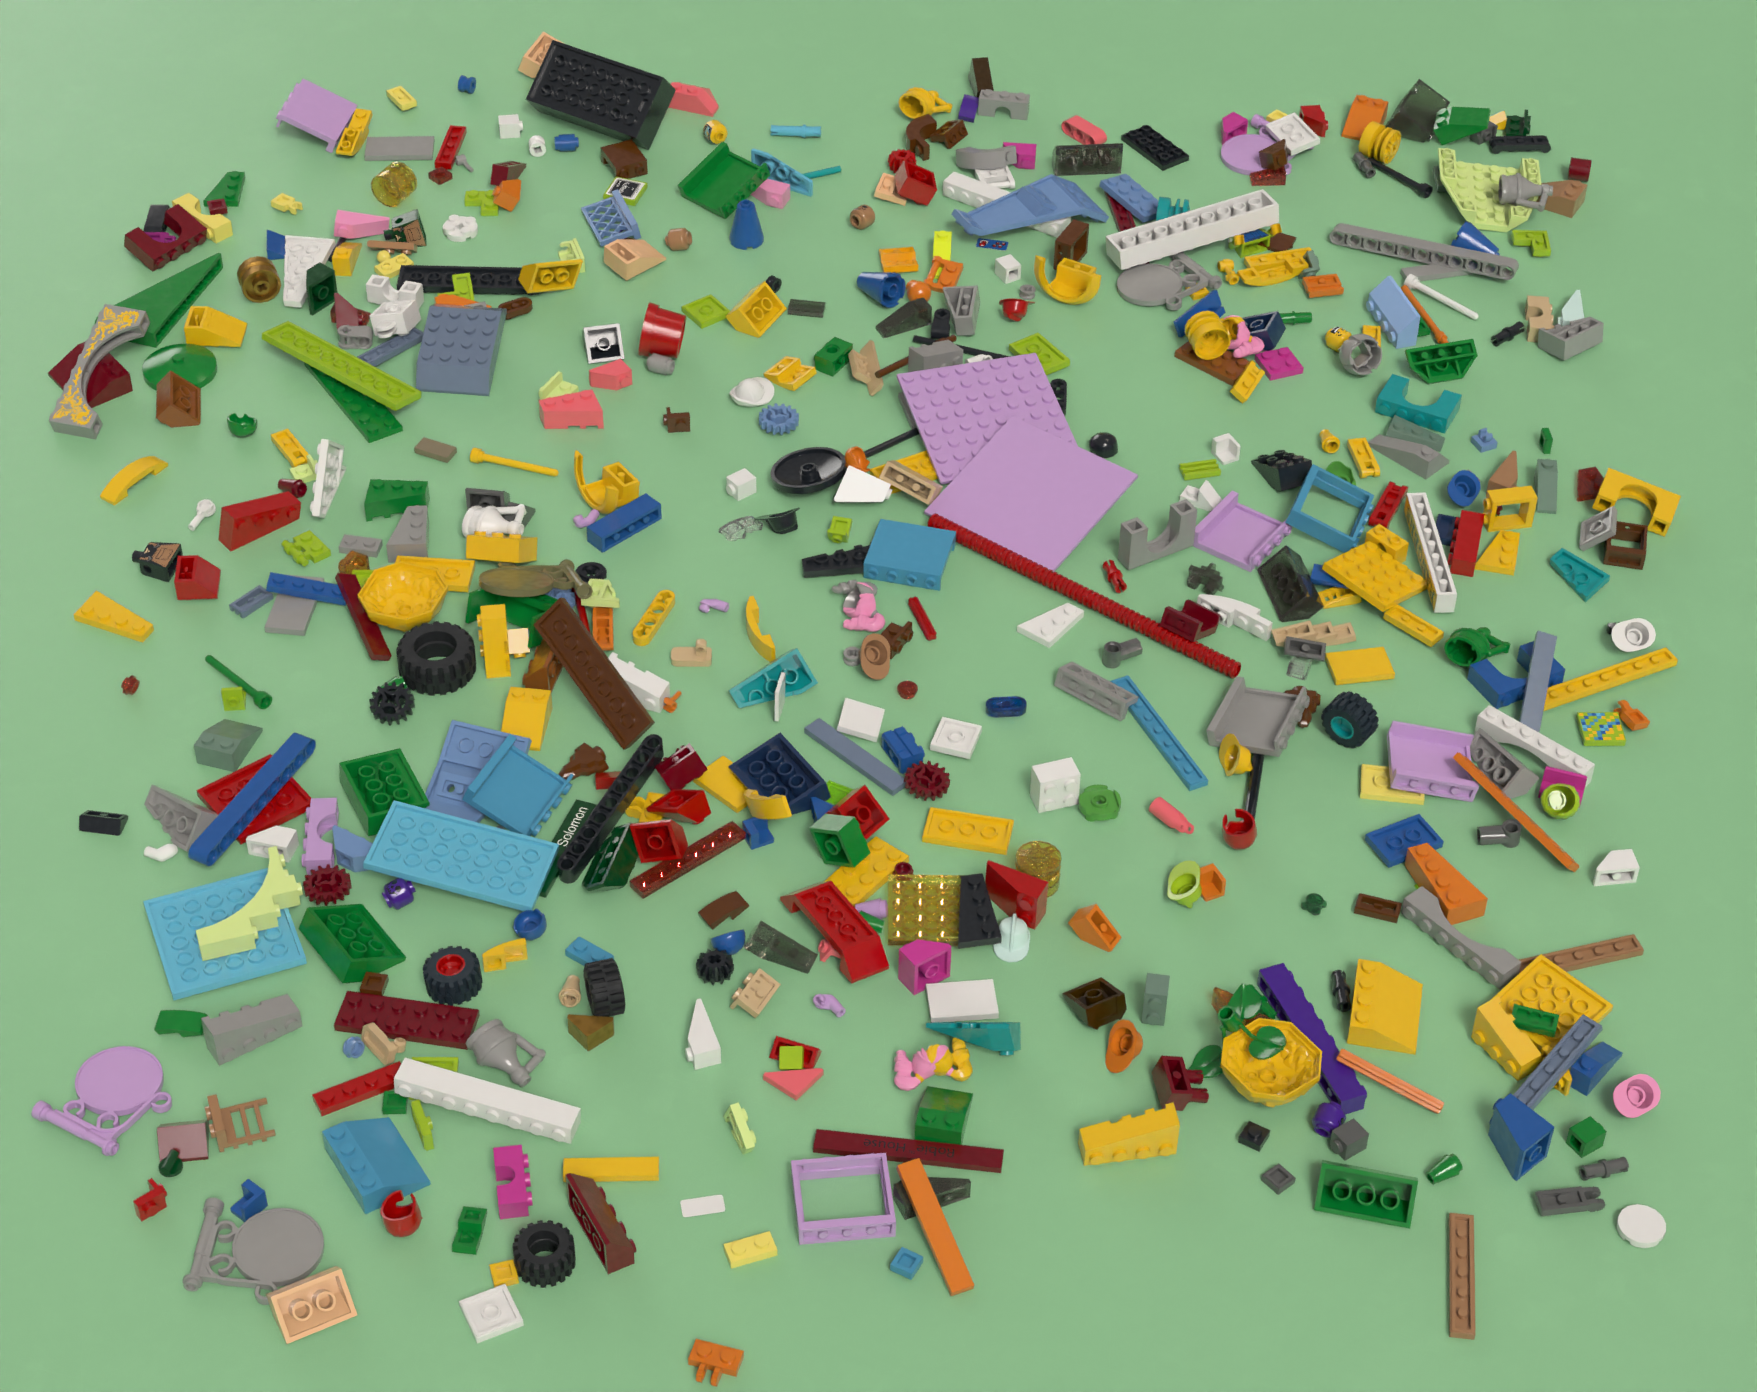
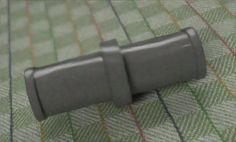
M1361 152L1355 153L1353 160L1358 164L1359 170L1363 171L1368 178L1374 177L1376 170L1372 167L1371 161L1365 158Z
M1625 1157L1608 1161L1601 1159L1597 1163L1580 1166L1579 1174L1583 1181L1598 1177L1609 1178L1611 1174L1627 1172L1629 1164Z

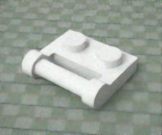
M1007 165L1006 167L996 169H975L977 180L1000 189H1015V180Z

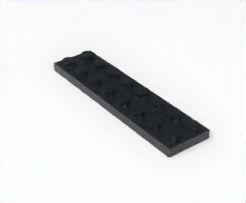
M401 265L397 281L398 291L405 281L421 283L423 285V293H445L454 291L452 275L470 273L473 293L539 295V292L527 293L518 280L521 267Z

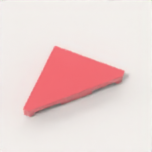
M822 1068L765 1072L763 1080L797 1101L824 1075V1070Z

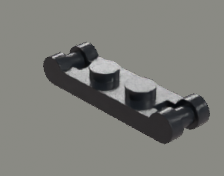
M1545 135L1494 136L1489 139V144L1494 154H1499L1501 151L1541 150L1543 153H1548L1551 150L1548 138Z

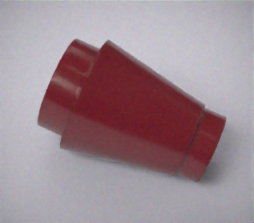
M282 478L278 482L280 490L284 492L289 491L296 498L303 497L307 491L306 484L300 479Z

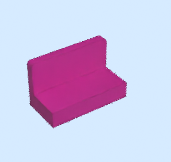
M1546 766L1538 798H1541L1544 789L1552 784H1569L1574 786L1578 792L1581 805L1587 776Z

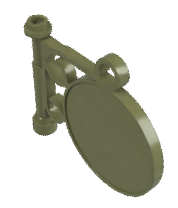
M568 559L561 561L559 565L516 566L512 562L498 563V568L487 570L479 576V586L483 590L502 596L531 597L546 594L553 588L562 590L574 588L579 598L587 599L593 592L589 583L584 582L574 570V563Z

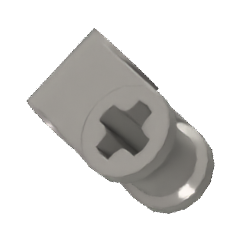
M343 325L337 330L340 336L338 345L342 349H368L372 346L373 330L369 326Z

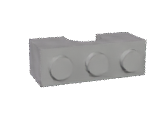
M990 89L981 90L978 115L995 117L998 107H1006L1011 112V119L1027 120L1030 95L1009 93L1007 91H992Z

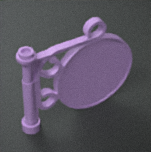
M1255 114L1251 120V126L1257 129L1261 128L1259 135L1244 134L1227 140L1221 148L1223 164L1230 170L1244 175H1263L1274 171L1261 167L1259 151L1276 143L1266 130V124L1270 122L1266 121L1263 116ZM1288 154V161H1290L1295 155L1291 156L1290 154ZM1287 162L1284 165V168L1287 169L1280 167L1276 169V172L1280 175H1289L1292 165Z
M119 1046L100 1051L82 1064L75 1078V1089L79 1100L67 1102L63 1107L64 1113L57 1109L53 1110L50 1104L41 1100L34 1105L31 1115L41 1122L49 1121L69 1133L101 1147L103 1155L113 1156L119 1149V1143H117L116 1139L122 1133L127 1131L151 1107L157 1113H164L170 1110L172 1099L170 1094L161 1092L164 1077L162 1066L158 1059L144 1049ZM159 1100L167 1101L165 1104L162 1105L155 1104ZM73 1108L80 1109L76 1116L69 1113V1110ZM85 1108L100 1114L97 1118L96 1126L82 1119L85 1116ZM134 1113L126 1122L119 1126L118 1116ZM107 1120H113L114 1128L103 1129L102 1124Z

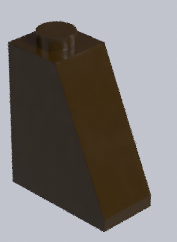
M988 57L972 58L968 78L974 96L979 98L981 90L990 89L994 91Z

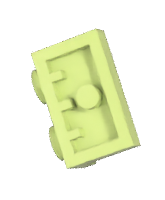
M558 371L540 388L538 395L540 400L579 392V387L563 381L562 372Z

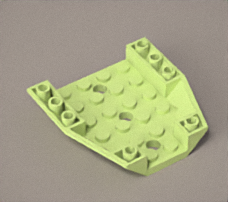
M1438 148L1440 180L1459 212L1468 222H1471L1477 229L1508 232L1528 220L1533 208L1499 203L1500 175L1510 176L1520 173L1530 182L1541 185L1539 160L1522 158L1519 169L1513 167L1506 168L1496 165H1482L1480 163L1457 162L1455 150ZM1539 196L1529 198L1528 200L1537 202Z

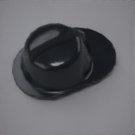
M800 508L791 509L783 513L759 516L754 518V520H766L773 532L786 534L798 529L796 511Z

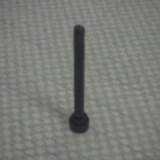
M1368 158L1373 167L1416 189L1420 196L1428 198L1433 191L1431 185L1427 183L1419 184L1375 159Z

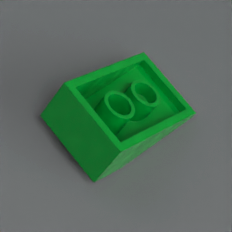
M1474 107L1443 108L1436 114L1433 130L1441 145L1448 144L1488 129L1491 110L1490 108Z
M927 1086L915 1123V1140L962 1145L973 1093Z

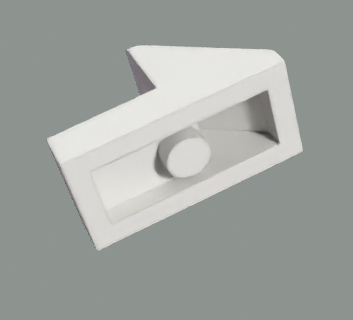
M1205 480L1200 489L1187 485L1179 500L1187 499L1194 507L1209 512L1222 501L1221 497L1207 480Z

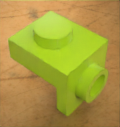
M833 516L830 529L827 530L828 539L834 543H848L853 523L852 519Z

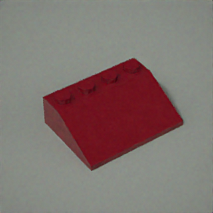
M85 342L78 344L48 372V376L62 390L70 378L71 370L75 367L79 354L84 349ZM107 353L98 362L88 380L86 396L87 403L91 408L133 391L130 373L110 353Z

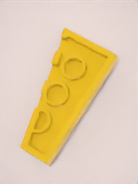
M97 590L74 613L75 621L142 643L154 631L153 624Z

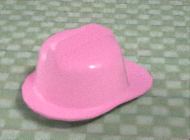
M1637 1074L1615 1087L1613 1102L1620 1114L1628 1118H1636L1658 1105L1661 1091L1658 1083L1652 1077L1646 1074Z

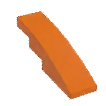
M594 607L592 616L593 638L603 651L614 650L613 608Z

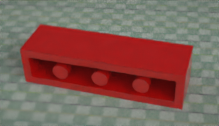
M1461 510V516L1456 517L1454 526L1456 529L1453 531V541L1451 542L1448 565H1451V574L1473 577L1485 514Z

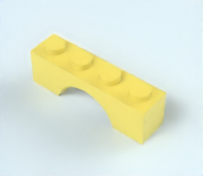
M187 193L172 201L173 206L179 204L206 227V238L217 244L233 235L231 221L221 214H201L199 199L192 194Z

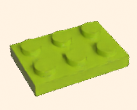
M1035 333L1009 344V351L1015 356L1036 353L1046 375L1070 366V359L1040 333Z

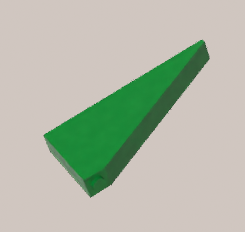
M216 253L115 304L114 306L146 311L150 320V325L144 337L127 342L157 348L223 269L221 253Z

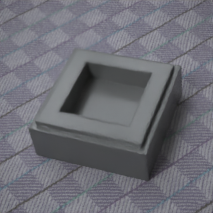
M1278 1163L1262 1175L1261 1181L1279 1195L1293 1185L1296 1178Z

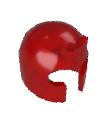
M1235 809L1236 818H1243L1244 820L1230 821L1228 823L1227 815L1225 814L1222 822V834L1225 843L1233 849H1246L1253 845L1257 837L1254 817L1248 811Z
M401 1190L391 1193L382 1203L380 1214L386 1231L394 1237L410 1236L421 1224L423 1219L421 1211L412 1193L410 1195L412 1203L408 1205H396L397 1202L404 1199Z

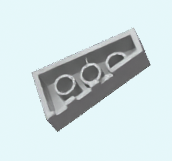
M288 994L261 1001L255 1007L249 1005L242 1006L240 1011L221 1012L219 1017L210 1019L209 1016L201 1018L207 1049L219 1066L302 1027L300 1011Z

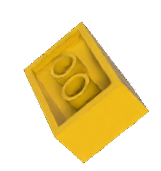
M510 686L501 732L530 738L532 742L529 750L540 751L553 709L551 690Z

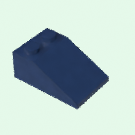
M1278 311L1243 317L1250 335L1263 340L1265 345L1263 350L1271 351L1276 347L1286 330Z

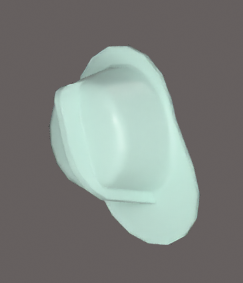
M1013 913L1012 917L1005 918L1000 922L999 930L1002 941L993 945L996 956L1006 962L1023 960L1029 951L1030 931L1024 920L1017 918L1016 913Z

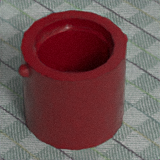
M1571 157L1567 179L1588 182L1592 160Z

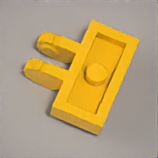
M648 792L646 800L637 796L625 813L631 818H638L639 823L663 820V816L647 812L646 808L665 794Z

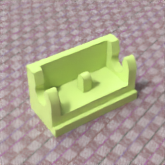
M573 238V240L561 242L559 244L560 247L567 246L568 248L558 252L560 261L582 259L583 263L579 273L585 272V258L577 239Z

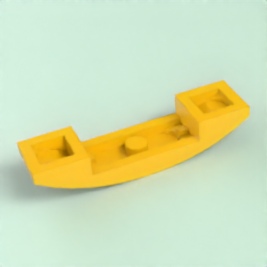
M1300 255L1285 259V265L1261 271H1256L1254 267L1238 270L1237 274L1245 284L1268 286L1294 278L1304 269L1309 268V265Z
M155 456L143 457L130 463L111 479L102 491L100 498L115 506L128 496L127 489L149 473L157 475L168 466V463Z
M753 595L749 597L746 605L747 634L755 650L763 658L772 662L775 660V645L770 634L762 636L757 625L759 623V607Z
M744 790V796L750 814L758 819H782L792 816L786 796L775 794L765 797L760 796L757 790Z

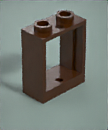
M1073 219L1055 240L1054 270H1057V265L1063 258L1080 262L1087 254L1088 223Z
M1617 521L1616 535L1605 540L1603 564L1643 570L1646 558L1648 526ZM1611 539L1638 542L1639 549L1611 545Z

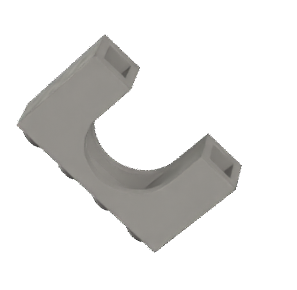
M1187 499L1171 504L1166 529L1160 536L1147 542L1148 528L1138 517L1121 523L1118 560L1130 570L1194 546L1197 509Z

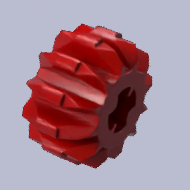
M905 149L892 151L888 158L890 170L896 173L904 160L916 165L915 153Z

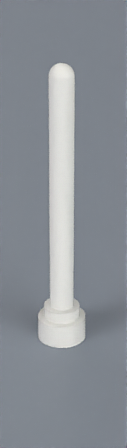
M1409 274L1405 279L1404 285L1410 290L1418 289L1473 320L1478 319L1479 316L1476 312L1420 283V280L1415 275Z

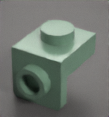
M1307 251L1303 258L1308 263L1309 268L1304 269L1299 274V279L1316 276L1320 270L1319 260L1315 256L1314 251Z

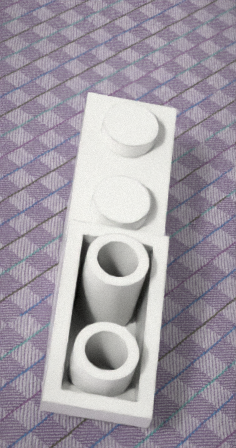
M1207 594L1198 595V604L1221 615L1220 624L1228 628L1234 624L1265 641L1271 637L1273 622L1261 617L1260 609L1227 597Z

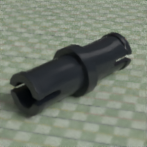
M1519 321L1510 327L1503 328L1500 333L1491 337V340H1494L1492 344L1497 347L1505 341L1513 340L1514 336L1525 331V328H1522L1524 327L1523 323Z
M1335 970L1331 974L1333 980L1332 993L1336 997L1337 1009L1339 1011L1341 1009V1012H1346L1351 1009L1350 987L1346 982V973L1341 970Z

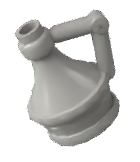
M1520 173L1510 176L1500 175L1499 203L1534 208L1542 212L1545 209L1548 196L1553 194V186H1549V184H1534ZM1535 196H1541L1539 202L1528 200Z
M499 1019L487 1022L478 1028L466 1041V1046L469 1050H473L478 1065L497 1068L507 1072L511 1076V1080L520 1087H524L531 1081L529 1073L543 1061L546 1055L543 1049L536 1048L519 1034L505 1028ZM517 1045L533 1056L525 1066H521L516 1054Z

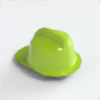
M1188 860L1179 863L1170 872L1167 896L1170 900L1177 901L1180 905L1192 908L1193 903L1200 898L1202 888L1200 884V866L1195 861Z

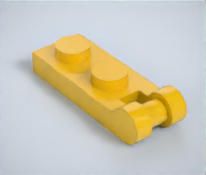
M1250 360L1230 392L1243 404L1248 400L1265 374V371L1259 369L1256 363Z
M288 428L271 434L272 442L289 461L292 468L307 464L306 455H309Z
M1366 437L1348 439L1347 447L1359 471V477L1361 479L1367 478V476L1379 477L1380 468Z

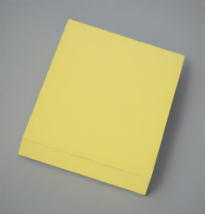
M1361 765V799L1424 805V794L1390 788L1388 766Z

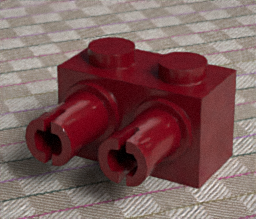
M690 743L686 746H680V750L677 748L673 755L668 758H662L664 761H660L655 766L670 790L683 789L686 784L701 777L708 770Z
M1161 1055L1152 1071L1161 1109H1165V1104L1172 1102L1176 1111H1183L1189 1102L1207 1103L1209 1099L1207 1088H1191L1190 1083L1202 1084V1070L1186 1069L1183 1057Z

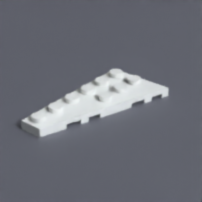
M285 235L284 306L302 307L307 298L306 272L319 262L324 265L326 264L336 246L335 239Z

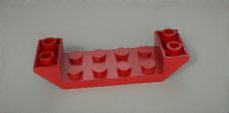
M832 881L816 883L780 897V901L791 913L801 910L841 956L839 970L851 984L889 969V963L880 936Z

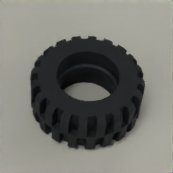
M433 621L431 624L423 623L420 627L415 626L411 629V632L407 631L403 635L396 649L399 675L403 677L405 684L413 691L417 690L418 693L423 695L428 693L429 696H435V694H440L441 696L446 695L447 692H456L458 688L462 689L466 686L467 682H470L476 672V654L473 638L465 629H461L456 624L451 625L450 622L439 623V621ZM432 657H446L439 660H427Z

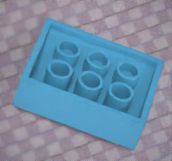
M389 1117L345 1121L322 1131L326 1152L365 1214L381 1208L387 1196L395 1191L401 1190L405 1197L431 1185L430 1180Z

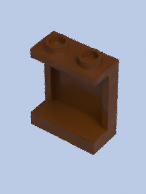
M632 139L600 147L601 162L603 165L609 164L612 167L615 177L631 179L648 174L647 159Z

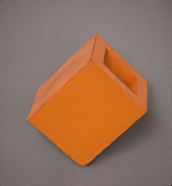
M1214 863L1201 867V897L1204 901L1207 902L1224 896L1226 879Z

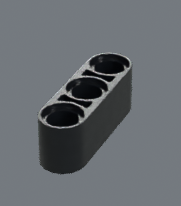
M150 205L144 225V232L167 231L168 226L164 224L165 211L170 209L169 205Z

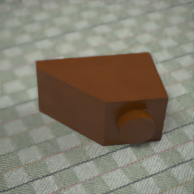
M1285 139L1259 151L1261 167L1276 170L1287 164L1288 151Z

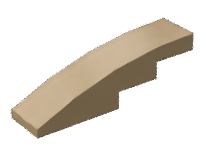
M1309 620L1271 630L1276 646L1284 647L1286 636L1326 643V646L1356 641V635L1351 622L1332 626L1331 621L1312 626Z

